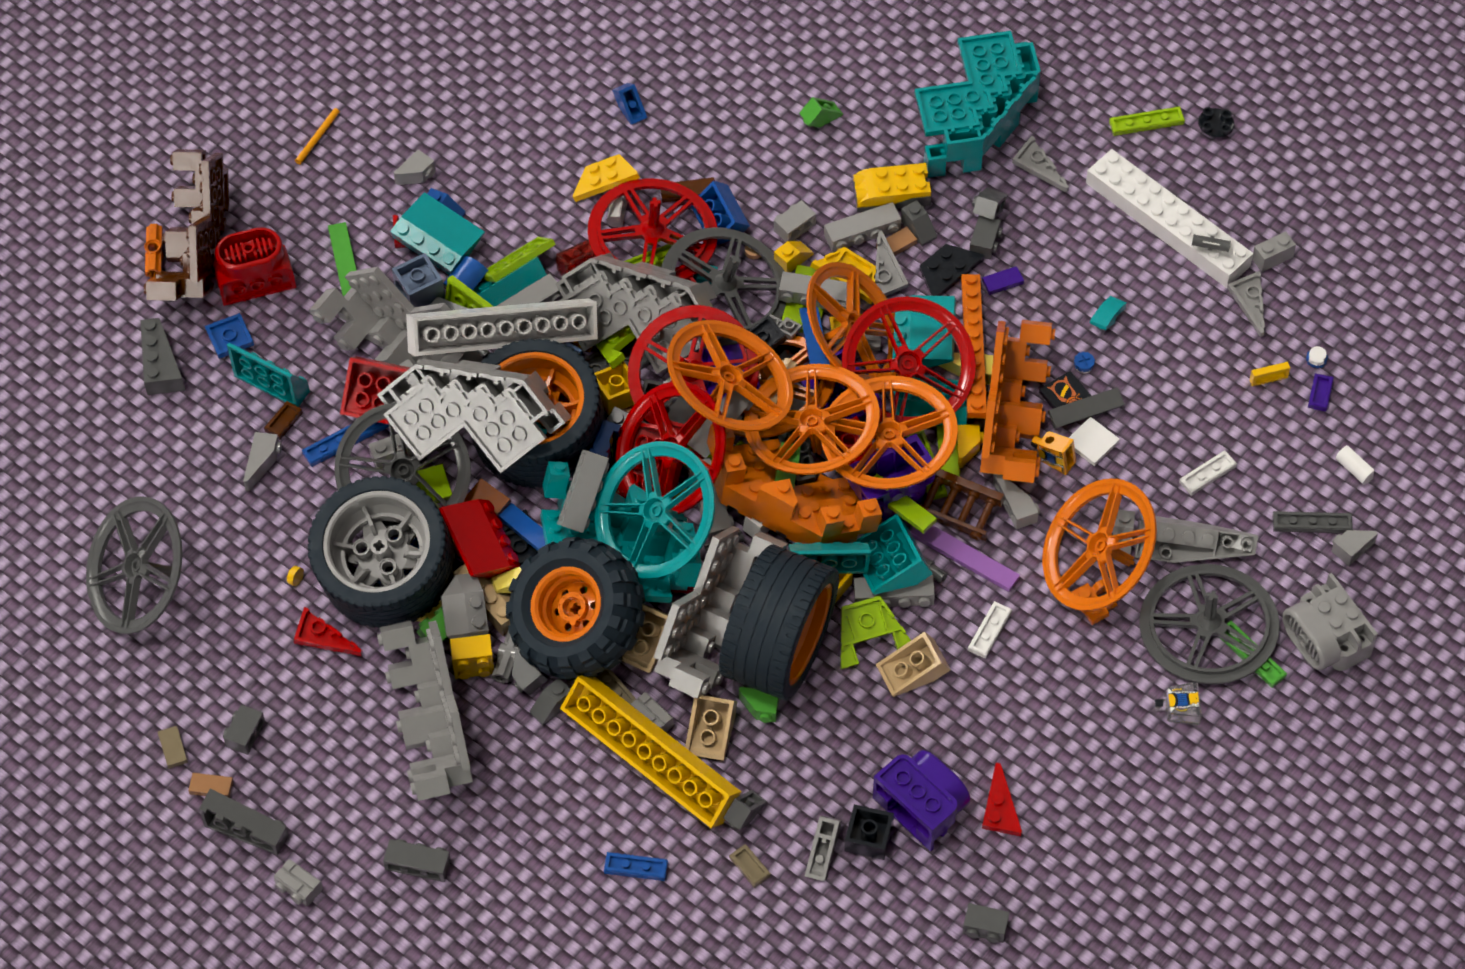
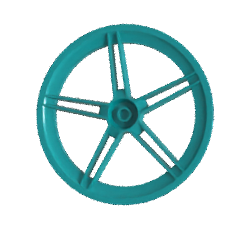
M665 441L650 442L630 450L609 470L603 480L601 491L598 493L594 515L598 541L621 552L622 556L630 561L638 572L639 577L637 578L655 579L677 572L699 553L708 538L715 515L713 482L700 458L689 449L676 443ZM655 457L676 458L685 463L695 475L662 497ZM642 462L647 500L643 504L612 503L620 482L631 469ZM649 464L651 469L654 492H652ZM693 484L691 487H689L687 490H685L683 493H681L679 496L672 500V497H674L682 490ZM701 487L703 514L698 531L693 538L678 523L687 522L684 514H677V511L671 509ZM611 507L639 508V513L611 511ZM610 515L644 518L630 558L621 551L614 539ZM670 522H672L681 531V533L691 542L690 544L683 540L669 526ZM658 525H662L686 548L681 554L668 562L657 565L641 564Z

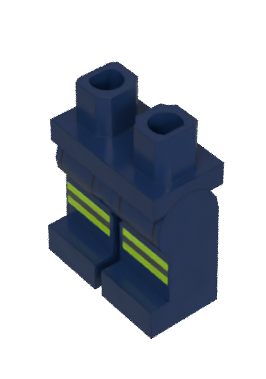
M603 420L593 448H590L589 451L609 458L608 473L613 463L612 457L617 448L618 437H620L622 427L619 424Z

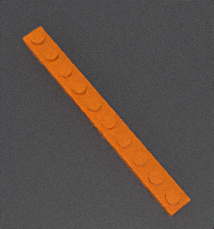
M961 274L963 326L971 339L976 362L974 382L966 398L967 418H986L987 405L980 274Z

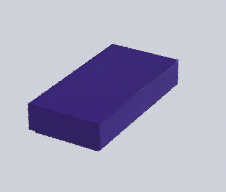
M1017 266L984 276L982 277V282L988 294L992 295L1024 284V279Z
M1315 373L1307 408L1327 411L1334 377Z

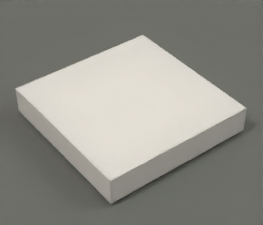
M1091 417L1069 437L1074 440L1075 452L1093 466L1100 462L1120 441L1117 436Z

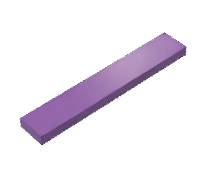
M933 525L924 534L915 527L910 531L916 540L1008 592L1011 591L1020 578V574Z

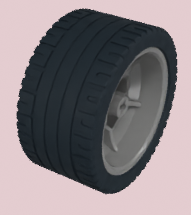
M372 476V478L366 477L363 480L359 479L354 483L346 484L347 486L341 487L338 492L335 491L325 501L326 503L322 504L320 510L315 515L316 518L312 521L307 550L309 551L308 558L314 575L334 607L344 614L345 617L352 619L356 623L379 628L410 620L411 622L417 621L419 617H424L427 612H431L432 608L439 604L442 594L451 583L452 577H454V569H456L454 542L437 505L418 486L413 485L409 481L405 482L400 478L396 479V477ZM382 521H393L400 524L386 528ZM363 529L364 539H358L351 543L354 537ZM393 535H399L396 540H391ZM415 537L418 539L419 549L410 545ZM361 548H367L364 553H359ZM348 563L358 566L354 576L349 571ZM393 567L391 572H385L386 568ZM403 569H409L412 571L407 576H405ZM379 579L383 584V587H372Z

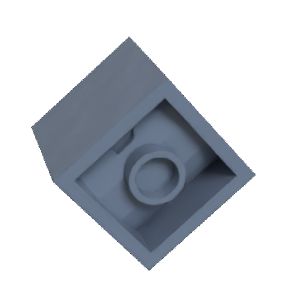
M426 253L392 268L394 285L414 307L430 305L436 297L445 299L443 279Z

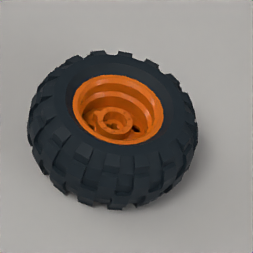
M568 537L562 539L559 543L551 542L537 550L538 554L534 557L529 556L520 566L521 572L516 579H512L508 589L511 595L509 602H506V618L510 620L508 631L513 644L519 646L521 649L519 651L520 655L530 665H534L543 673L560 679L573 681L580 675L584 677H597L601 675L603 670L613 669L622 662V656L628 650L632 651L638 641L636 638L638 630L644 624L645 612L642 611V604L646 600L643 585L637 579L639 577L638 572L632 563L622 556L621 552L592 538Z

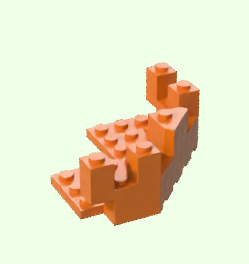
M1022 320L1020 338L1008 337L1009 327H1005L1006 321H998L980 472L1003 475V480L1034 483V477L1038 478L1041 457H1037V451L1014 447L1015 443H1019V438L1033 439L1035 436L1039 437L1041 422L1045 423L1046 411H1042L1043 403L1020 401V397L1025 396L1026 387L1022 386V381L1045 382L1046 377H1050L1051 366H1047L1048 360L1025 358V356H1029L1030 345H1027V343L1050 345V340L1055 338V329H1052V323Z
M713 424L710 425L707 445L712 460L715 451ZM726 428L725 457L721 471L714 483L721 504L729 505L737 509L738 513L762 522L763 526L774 532L779 531L783 533L787 539L795 543H853L857 541L858 535L877 531L882 512L876 498L859 501L845 477L797 486L794 484V489L790 479L774 481L775 468L759 459L749 444L733 446L735 435L732 429ZM779 440L762 441L776 455L780 447Z

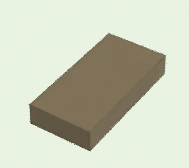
M177 726L158 731L168 769L188 763Z
M746 844L729 855L730 860L754 888L771 877V873Z

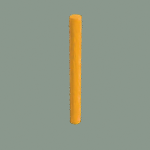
M337 108L331 111L295 159L297 164L301 165L338 116L340 111Z

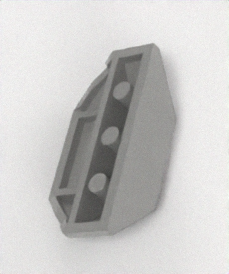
M469 573L455 575L441 596L446 637L453 639L488 634L484 593L478 578L471 577Z

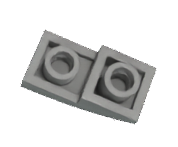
M771 314L769 315L788 339H792L802 328L801 324L787 317L781 320Z

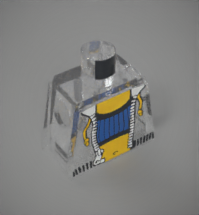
M1198 682L1167 687L1164 699H1154V711H1166L1168 722L1200 725L1202 713Z

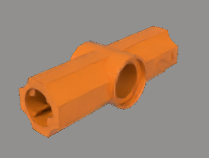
M150 224L146 227V243L144 245L145 275L150 278H155L156 274L162 271V259L164 257L162 251L163 227L158 224Z

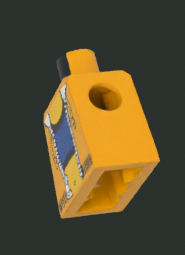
M1050 431L1046 432L1043 438L1035 436L1032 439L1031 446L1038 449L1039 457H1041L1040 461L1067 475L1076 463L1074 440Z

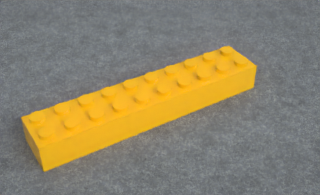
M583 675L576 678L560 707L563 712L707 826L714 828L724 823L725 814L734 799L742 791L596 677H584Z

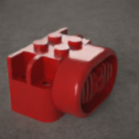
M264 227L253 228L227 235L217 244L215 249L216 260L213 263L224 306L297 288L288 251L275 231Z

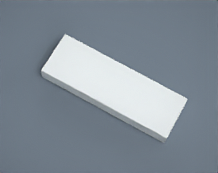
M1224 450L1180 478L1179 483L1192 496L1236 468L1237 463Z
M994 601L968 646V651L986 659L1010 617L1012 609Z

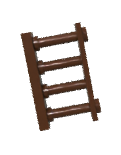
M940 469L935 473V479L923 504L920 506L937 518L936 522L969 534L974 540L986 541L987 531H984L983 528L993 507H1002L1004 494ZM944 484L949 486L951 490L941 511L937 512L930 509V505L939 486ZM961 491L968 495V499L957 520L947 516L957 493ZM979 498L985 501L986 506L976 527L965 523L975 500Z

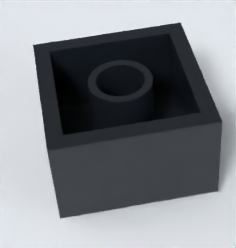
M854 804L845 837L844 851L885 860L894 824V813Z

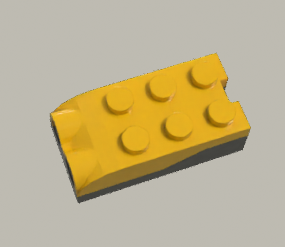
M926 163L869 168L853 175V189L857 212H864L893 202L896 209L903 208L916 200L921 206L931 205L930 182H928Z

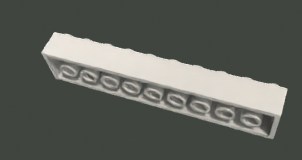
M1113 149L1087 170V185L1227 288L1229 283L1234 282L1251 266L1253 253ZM1193 235L1214 236L1217 239L1231 241L1229 252L1214 249L1209 251L1208 248L1191 246ZM1203 241V243H1209V244H1214V245H1220V244H1217V243H1211V242Z
M589 298L406 314L408 353L414 356L498 349L514 341L519 342V340L532 338L533 340H536V338L542 340L549 339L559 343L598 339L597 301Z

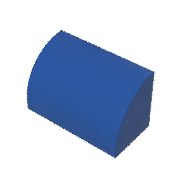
M464 256L449 277L453 275L473 290L488 272V269L474 258ZM446 279L445 282L443 283L446 287H447V279Z

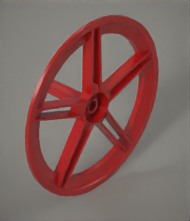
M645 178L622 183L605 193L591 211L587 234L595 257L611 253L604 242L643 239L645 241L642 262H646L647 247L650 245L653 247L649 264L653 265L657 242L662 241L673 246L677 240L683 237V235L667 227L691 205L700 214L704 228L717 227V223L707 203L691 189L669 180ZM641 189H660L675 193L682 198L660 214L661 200H657L654 197L650 201L648 211L635 191ZM628 193L632 195L645 215H641ZM624 196L640 224L601 230V222L608 207L615 200ZM686 201H688V202H687L686 204H684L678 211H676L670 218H668V219L666 218V217H667L668 215H670L673 211H675L678 207H680L683 203H685ZM717 239L704 240L703 244L698 242L686 251L695 254V257L708 263L715 251ZM684 264L675 268V276L686 280L697 274Z
M909 296L895 297L873 305L855 321L844 342L842 368L850 370L855 374L896 372V376L917 377L950 395L951 397L948 399V402L952 406L954 413L966 400L974 382L975 353L967 331L950 311L927 299ZM901 311L922 313L937 320L943 326L917 348L910 350L892 313ZM885 315H888L902 346H897ZM881 318L896 357L894 359L855 363L857 346L863 333L873 322ZM946 328L948 331L923 353L921 348ZM950 334L956 342L961 360V373L957 386L922 364V360ZM889 363V368L885 369H855V367ZM927 372L955 391L952 392L923 375ZM897 391L894 398L895 414L899 398V392ZM905 392L900 414L895 415L896 422L898 423L920 417L903 416L908 393ZM879 407V409H880V421H879V423H881V422H882V409ZM886 411V418L891 417V413Z
M703 305L682 306L657 317L638 337L630 355L628 386L634 404L645 395L641 384V364L645 351L667 363L665 357L648 348V345L651 344L667 353L668 349L652 341L661 330L677 321L698 318V321L703 319L723 321L742 328L744 327L726 312ZM698 338L693 339L689 356L687 358L680 356L679 362L710 367L715 366L714 362L702 361L705 348L703 339H701L699 353L695 352ZM738 342L743 359L729 360L730 364L744 363L758 355ZM759 362L752 364L742 370H744L745 372L751 369L752 367L758 365ZM759 370L744 378L755 388H757ZM682 375L685 382L697 385L707 392L702 379ZM671 398L664 400L663 403H667ZM651 409L644 418L650 424L657 425ZM670 420L673 428L681 429L684 425L683 423Z
M673 382L659 385L643 395L628 413L622 425L620 437H618L616 462L632 450L637 429L651 409L661 441L676 443L685 448L686 444L707 418L696 411L675 434L663 401L681 395ZM685 382L689 390L702 404L715 411L716 402L709 393L697 385ZM712 422L715 432V451L712 464L710 465L702 459L705 458L697 451L689 450L698 456L709 469L708 472L714 485L725 457L726 428ZM655 457V461L662 460L659 478L662 497L671 491L677 463L682 462L676 458ZM632 469L620 482L626 496L631 485L635 484L638 486ZM701 487L671 510L681 514L697 505L703 499Z

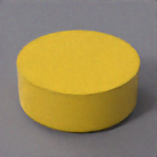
M293 566L287 574V583L298 586L303 579V568Z

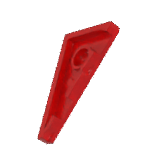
M304 607L294 636V644L362 656L363 651L357 644L347 640L341 632L326 624L322 618L316 617L308 608Z
M996 762L982 829L1021 837V826L1001 763Z

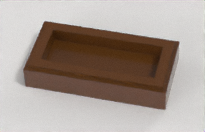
M286 401L264 427L265 432L268 434H278V438L281 440L302 415V409Z

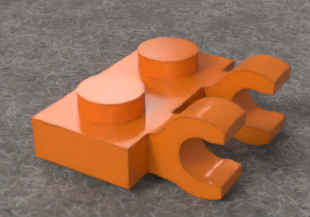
M1101 579L1092 587L1086 583L1073 590L1072 593L1080 597L1095 598L1098 597L1097 595L1106 592L1103 579ZM1117 603L1099 610L1082 612L1091 625H1094L1109 617L1108 610L1115 608Z

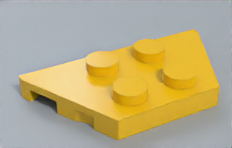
M620 154L585 167L573 193V199L575 202L610 190L622 183L640 179V175Z
M842 247L834 253H829L818 261L813 260L810 267L817 270L831 262L846 263L858 268L875 282L876 266L846 247ZM829 278L831 280L847 282V280L843 278ZM860 288V298L872 304V300Z

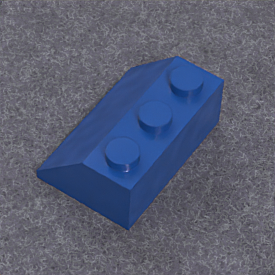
M712 181L699 195L711 209L718 228H728L744 232L750 226L727 184ZM691 205V208L695 213L702 229H704L703 220L700 214L695 209V207ZM717 239V245L731 240Z

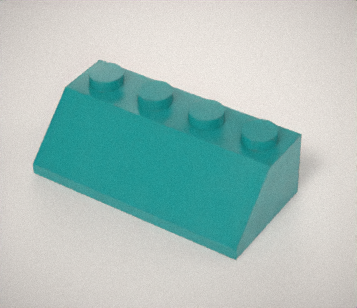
M535 257L495 283L482 281L473 291L495 307L547 274L538 257Z
M797 542L788 545V550L834 567L838 570L839 574L868 573L871 555L868 543L815 542L813 544H803Z

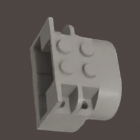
M1332 573L1328 574L1326 584L1322 586L1319 584L1314 585L1309 593L1301 597L1299 603L1287 608L1283 612V624L1289 638L1308 664L1314 669L1324 670L1332 666L1338 671H1344L1371 657L1378 633Z

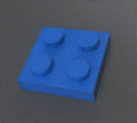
M240 313L205 326V330L219 359L229 355L228 343L242 349L254 346V342Z

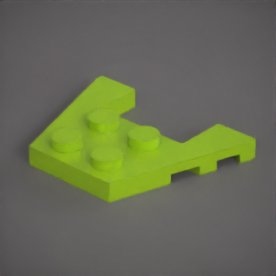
M628 325L597 344L596 347L610 367L614 369L626 359L624 354L619 351L636 337Z
M881 596L841 607V670L859 664L853 644L892 634L896 649L898 650L911 641Z

